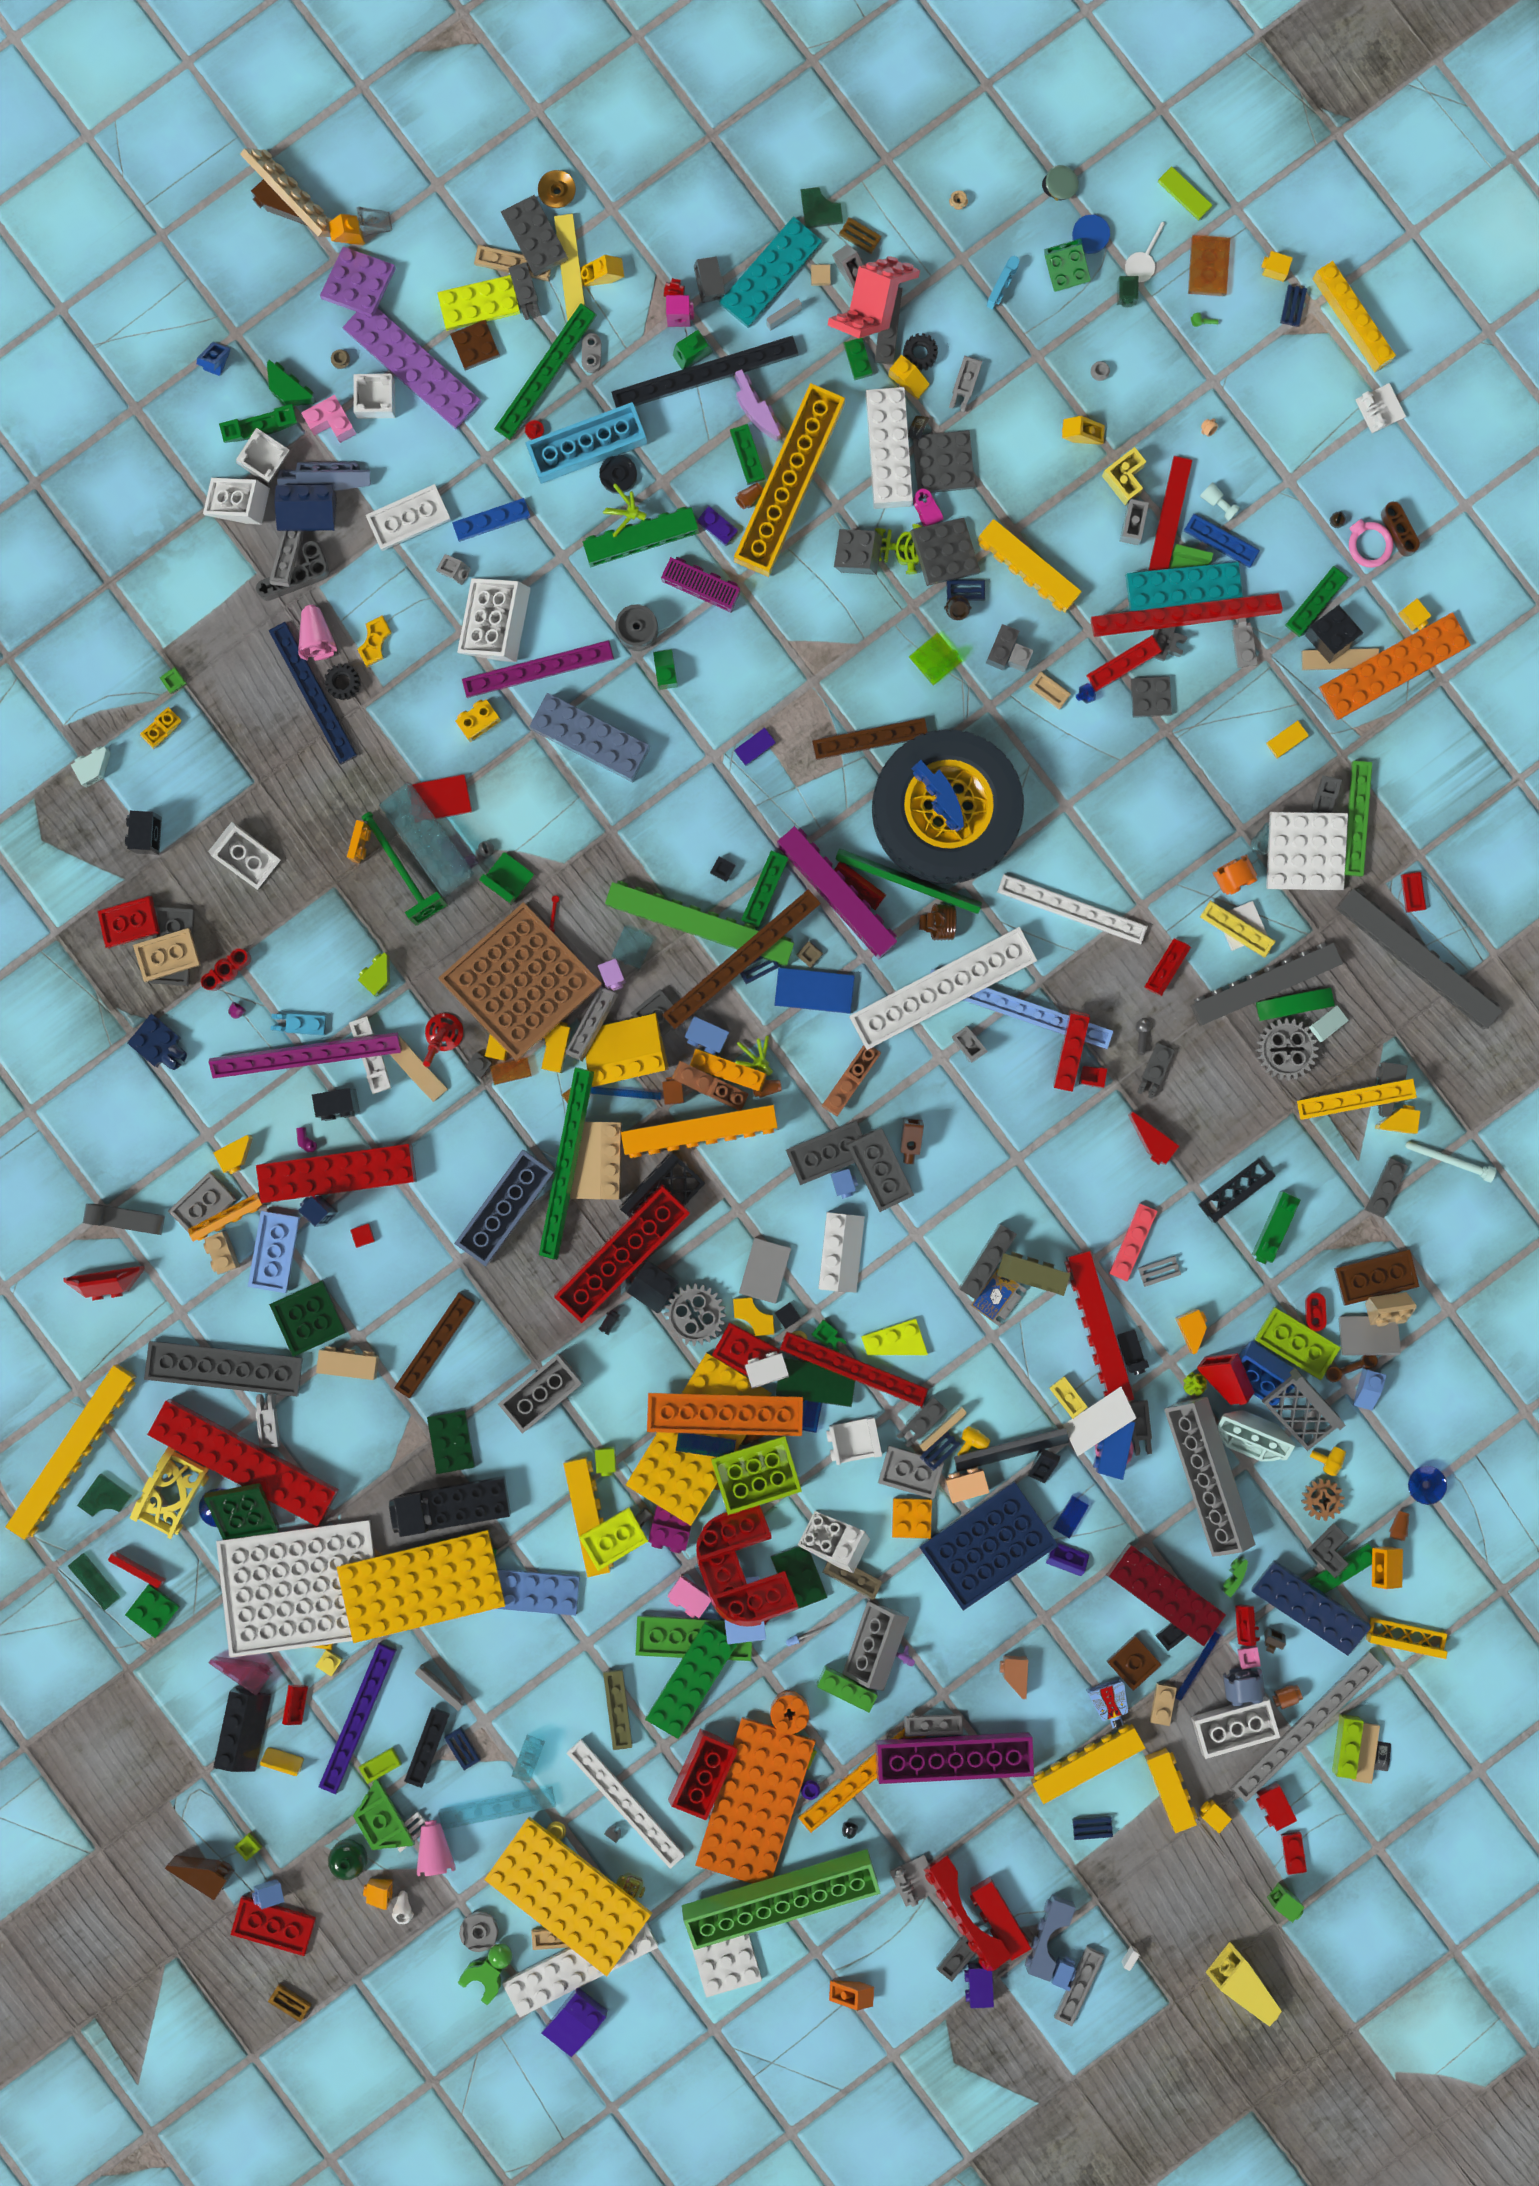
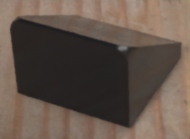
M791 1302L775 1312V1315L785 1329L801 1319Z

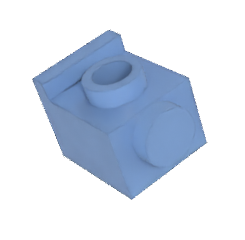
M1058 1956L1051 1983L1070 1991L1071 1986L1069 1982L1073 1981L1076 1975V1970H1074L1075 1961L1069 1957L1061 1958Z

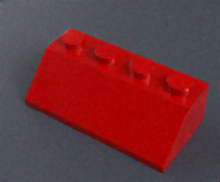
M700 1729L668 1798L671 1807L707 1820L738 1752V1748L721 1737Z

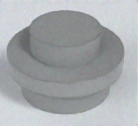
M1098 361L1091 367V376L1097 381H1103L1109 376L1110 368L1105 362Z

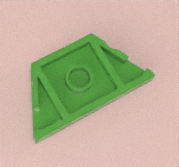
M374 1780L372 1787L353 1815L371 1849L377 1850L415 1845L413 1838L380 1780Z

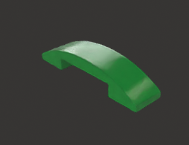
M293 404L274 408L273 412L240 421L234 419L219 423L223 442L228 443L249 440L256 428L267 435L284 430L297 424Z
M1331 988L1256 1002L1259 1021L1335 1006Z

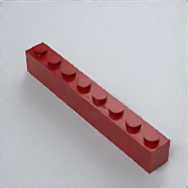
M1084 1251L1067 1256V1261L1064 1262L1067 1273L1071 1272L1073 1279L1070 1280L1071 1288L1077 1292L1076 1305L1078 1310L1082 1309L1084 1316L1081 1317L1082 1325L1088 1329L1089 1335L1086 1338L1089 1347L1093 1346L1095 1353L1092 1354L1095 1366H1099L1100 1372L1097 1375L1100 1384L1104 1383L1106 1390L1103 1391V1395L1106 1397L1119 1387H1122L1127 1400H1135L1091 1252Z

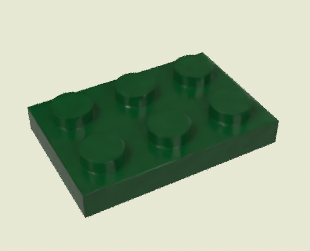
M466 1410L428 1416L427 1422L436 1474L475 1468Z
M796 1546L771 1556L777 1574L786 1572L798 1604V1609L827 1598L811 1552Z

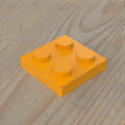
M356 820L347 853V858L356 863H360L361 859L364 860L366 855L365 843L370 840L371 836L370 827L365 822Z
M893 1498L892 1537L930 1539L932 1499Z

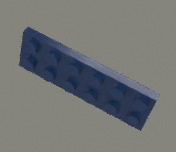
M1273 1560L1251 1588L1253 1593L1347 1656L1371 1629V1624L1275 1560Z

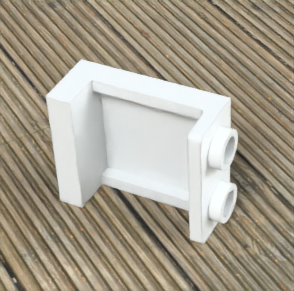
M874 1417L829 1425L830 1430L826 1431L828 1442L833 1444V1449L830 1450L831 1459L836 1461L837 1465L882 1456Z

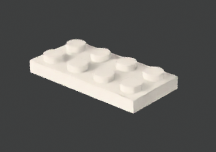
M435 484L365 515L381 551L451 521Z

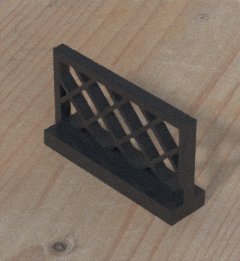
M671 1151L619 1208L630 1217L632 1211L636 1207H640L642 1205L640 1203L643 1200L644 1202L646 1201V1196L649 1193H654L656 1190L653 1189L656 1186L657 1189L659 1188V1183L662 1179H670L671 1190L669 1191L672 1194L673 1192H684V1200L681 1203L685 1206L703 1187L705 1182ZM677 1163L683 1167L684 1176H673L672 1169ZM684 1178V1189L673 1190V1179ZM686 1178H695L699 1184L694 1189H687Z

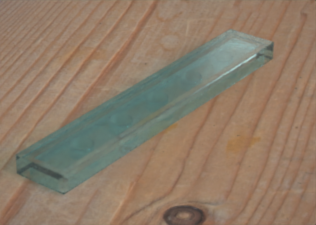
M551 1786L439 1809L438 1813L441 1826L445 1830L556 1807L553 1787Z

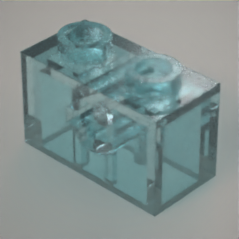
M530 1735L526 1736L512 1777L530 1783L545 1741Z

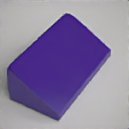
M1058 1543L1059 1546L1049 1552L1046 1564L1082 1576L1087 1567L1089 1554Z

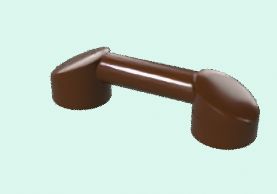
M1363 1355L1359 1361L1344 1367L1328 1368L1325 1375L1328 1381L1334 1383L1339 1381L1342 1375L1357 1369L1374 1368L1377 1365L1378 1359L1376 1355Z

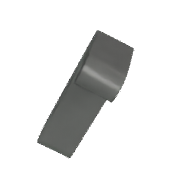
M313 541L304 544L302 550L307 563L294 567L289 587L275 585L277 588L275 590V587L270 584V577L257 583L256 592L262 599L270 601L326 579L330 571L318 544ZM316 548L317 552L315 555H308L310 549ZM318 566H324V570L321 573H315V569ZM300 573H306V577L303 580L297 579ZM265 587H268V588H269V589H267V590H268V593L265 594V593H264V592H265V589H264V588H265Z
M90 1203L85 1206L83 1223L162 1235L165 1216Z

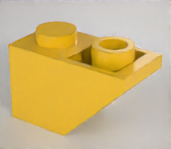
M603 255L580 267L582 286L585 287L613 283L624 277L622 258Z

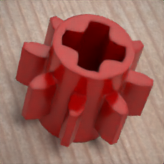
M672 278L670 283L666 282L664 297L668 295H684L685 286L681 285V280Z

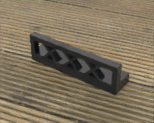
M1257 1158L1198 1205L1209 1220L1215 1223L1276 1176L1272 1170H1268L1260 1158ZM1258 1164L1264 1173L1259 1177L1251 1176L1252 1168ZM1240 1177L1248 1178L1247 1186L1244 1189L1236 1188L1237 1179ZM1224 1189L1233 1190L1231 1199L1221 1200V1194ZM1210 1200L1217 1201V1209L1210 1214L1204 1205Z

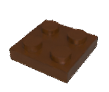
M486 320L450 334L465 371L500 357Z
M1135 1635L1107 1660V1663L1133 1691L1162 1665Z

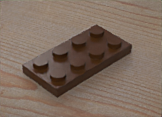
M1410 1249L1334 1268L1344 1306L1366 1301L1369 1297L1389 1295L1420 1287Z

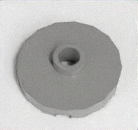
M477 1911L465 1917L460 1926L459 1935L461 1942L469 1950L483 1952L494 1945L499 1929L497 1922L491 1915L486 1912ZM481 1928L483 1932L479 1934L476 1932V1929Z

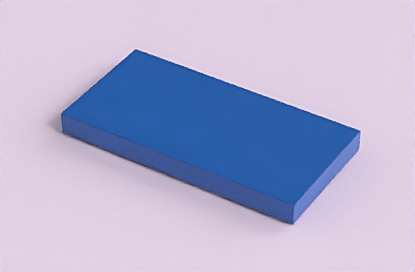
M778 967L774 1006L851 1014L855 975Z

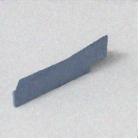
M297 462L296 470L279 469L277 477L278 485H333L335 491L365 487L371 484L370 471L360 470L359 464L355 462Z

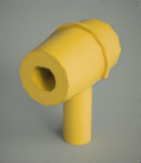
M968 1426L964 1429L961 1437L966 1442L957 1455L967 1454L972 1446L980 1450L986 1449L990 1444V1439L979 1432L978 1429Z
M1333 1447L1327 1457L1312 1450L1310 1457L1324 1463L1323 1470L1325 1473L1337 1476L1342 1468L1346 1451Z

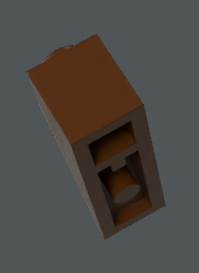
M264 179L251 190L254 196L252 200L259 208L263 206L267 212L307 226Z

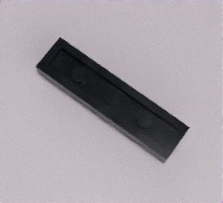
M434 1707L431 1708L404 1782L423 1788L450 1713Z

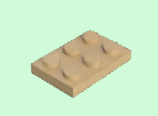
M189 928L133 945L144 982L201 966Z

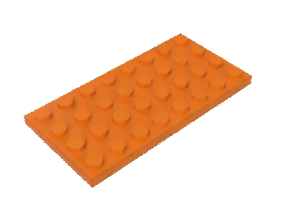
M741 1717L733 1743L738 1748V1752L715 1800L695 1866L752 1884L773 1878L816 1742L815 1739L796 1733H781L774 1726Z

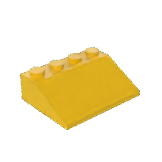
M656 1013L601 1026L585 1056L587 1070L594 1071L592 1087L669 1069Z

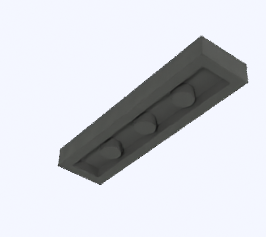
M898 287L889 329L878 332L874 363L890 365L894 363L903 288Z

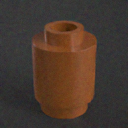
M1289 1685L1274 1691L1275 1695L1272 1696L1275 1706H1280L1281 1709L1298 1704L1300 1700H1303L1297 1685Z

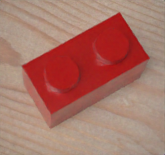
M1277 1782L1256 1792L1258 1796L1256 1802L1261 1810H1265L1267 1815L1264 1818L1269 1827L1273 1826L1276 1831H1279L1297 1821Z

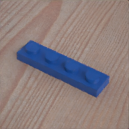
M522 498L454 521L452 524L458 541L461 542L531 517L525 499Z

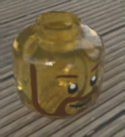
M625 1873L620 1875L616 1882V1885L636 1900L638 1897L642 1898L645 1892L643 1879L634 1874Z

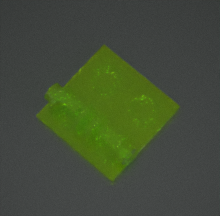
M938 632L909 656L933 686L962 662L959 658V653L955 649L953 650Z

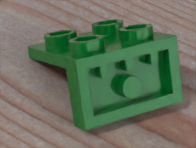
M1081 238L1044 249L1048 271L1055 292L1091 281Z
M503 852L486 875L483 874L479 881L512 905L534 874Z

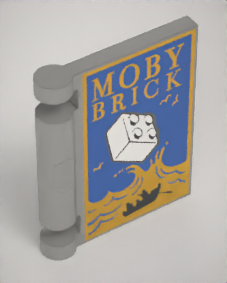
M997 1268L971 1306L1000 1327L1002 1323L996 1320L997 1316L999 1315L1005 1320L1022 1297L1016 1293L1017 1289L1019 1288L1024 1293L1027 1289L1016 1281L997 1276L999 1270Z

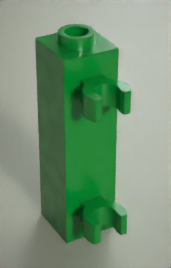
M1279 1192L1252 1252V1255L1256 1256V1261L1265 1265L1267 1262L1273 1263L1301 1201L1300 1199L1285 1192Z

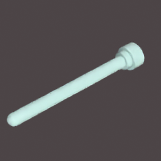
M1413 1142L1405 1144V1147L1409 1150L1479 1174L1484 1181L1491 1183L1495 1177L1496 1168L1491 1166H1484L1482 1168Z

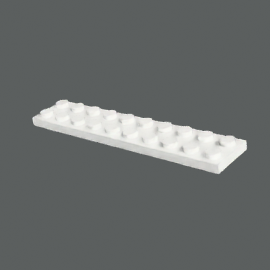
M1018 927L850 1015L849 1018L866 1050L1029 966L1036 962L1037 959L1021 928Z

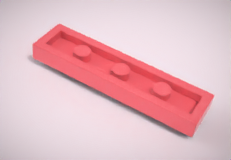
M1138 1204L1109 1274L1128 1281L1157 1214L1156 1210L1143 1204Z

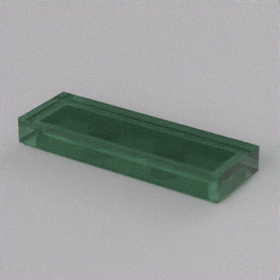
M85 1553L68 1565L69 1569L103 1610H106L120 1598V1595Z

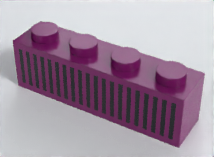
M670 557L661 577L663 583L725 611L732 612L740 595V588L737 583L730 580L728 582L723 581L719 575L712 572L710 574L705 573L703 568L697 565L692 567L686 564V561L682 558L676 557L674 559Z

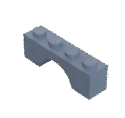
M1051 1895L1050 1900L1047 1899L1044 1906V1911H1046L1044 1918H1040L1038 1923L1037 1937L1034 1936L1032 1940V1953L1027 1955L1025 1960V1967L1029 1975L1051 1981L1056 1961L1047 1950V1942L1050 1935L1056 1929L1070 1926L1076 1909L1074 1902Z

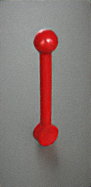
M556 895L552 897L553 907L549 928L553 933H555L556 906L559 902V897Z

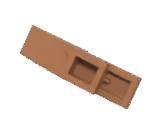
M863 1045L822 1104V1107L837 1117L881 1052L874 1047L866 1050Z
M679 1061L672 1076V1079L738 1111L742 1110L749 1095L682 1061Z

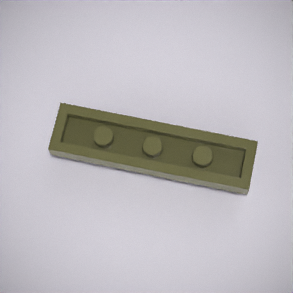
M623 1669L604 1671L613 1750L632 1748Z

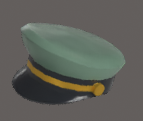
M1064 165L1052 167L1042 181L1043 191L1056 201L1066 200L1074 196L1079 185L1075 172Z

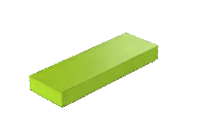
M1172 166L1158 179V183L1198 221L1212 208V204Z

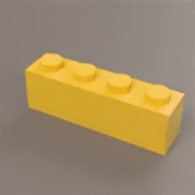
M1164 1748L1144 1756L1175 1834L1196 1826L1195 1819L1198 1816L1194 1807L1190 1808L1188 1801L1191 1798L1187 1789H1183L1181 1782H1184L1180 1771H1176L1174 1764L1177 1762L1173 1752L1169 1753Z

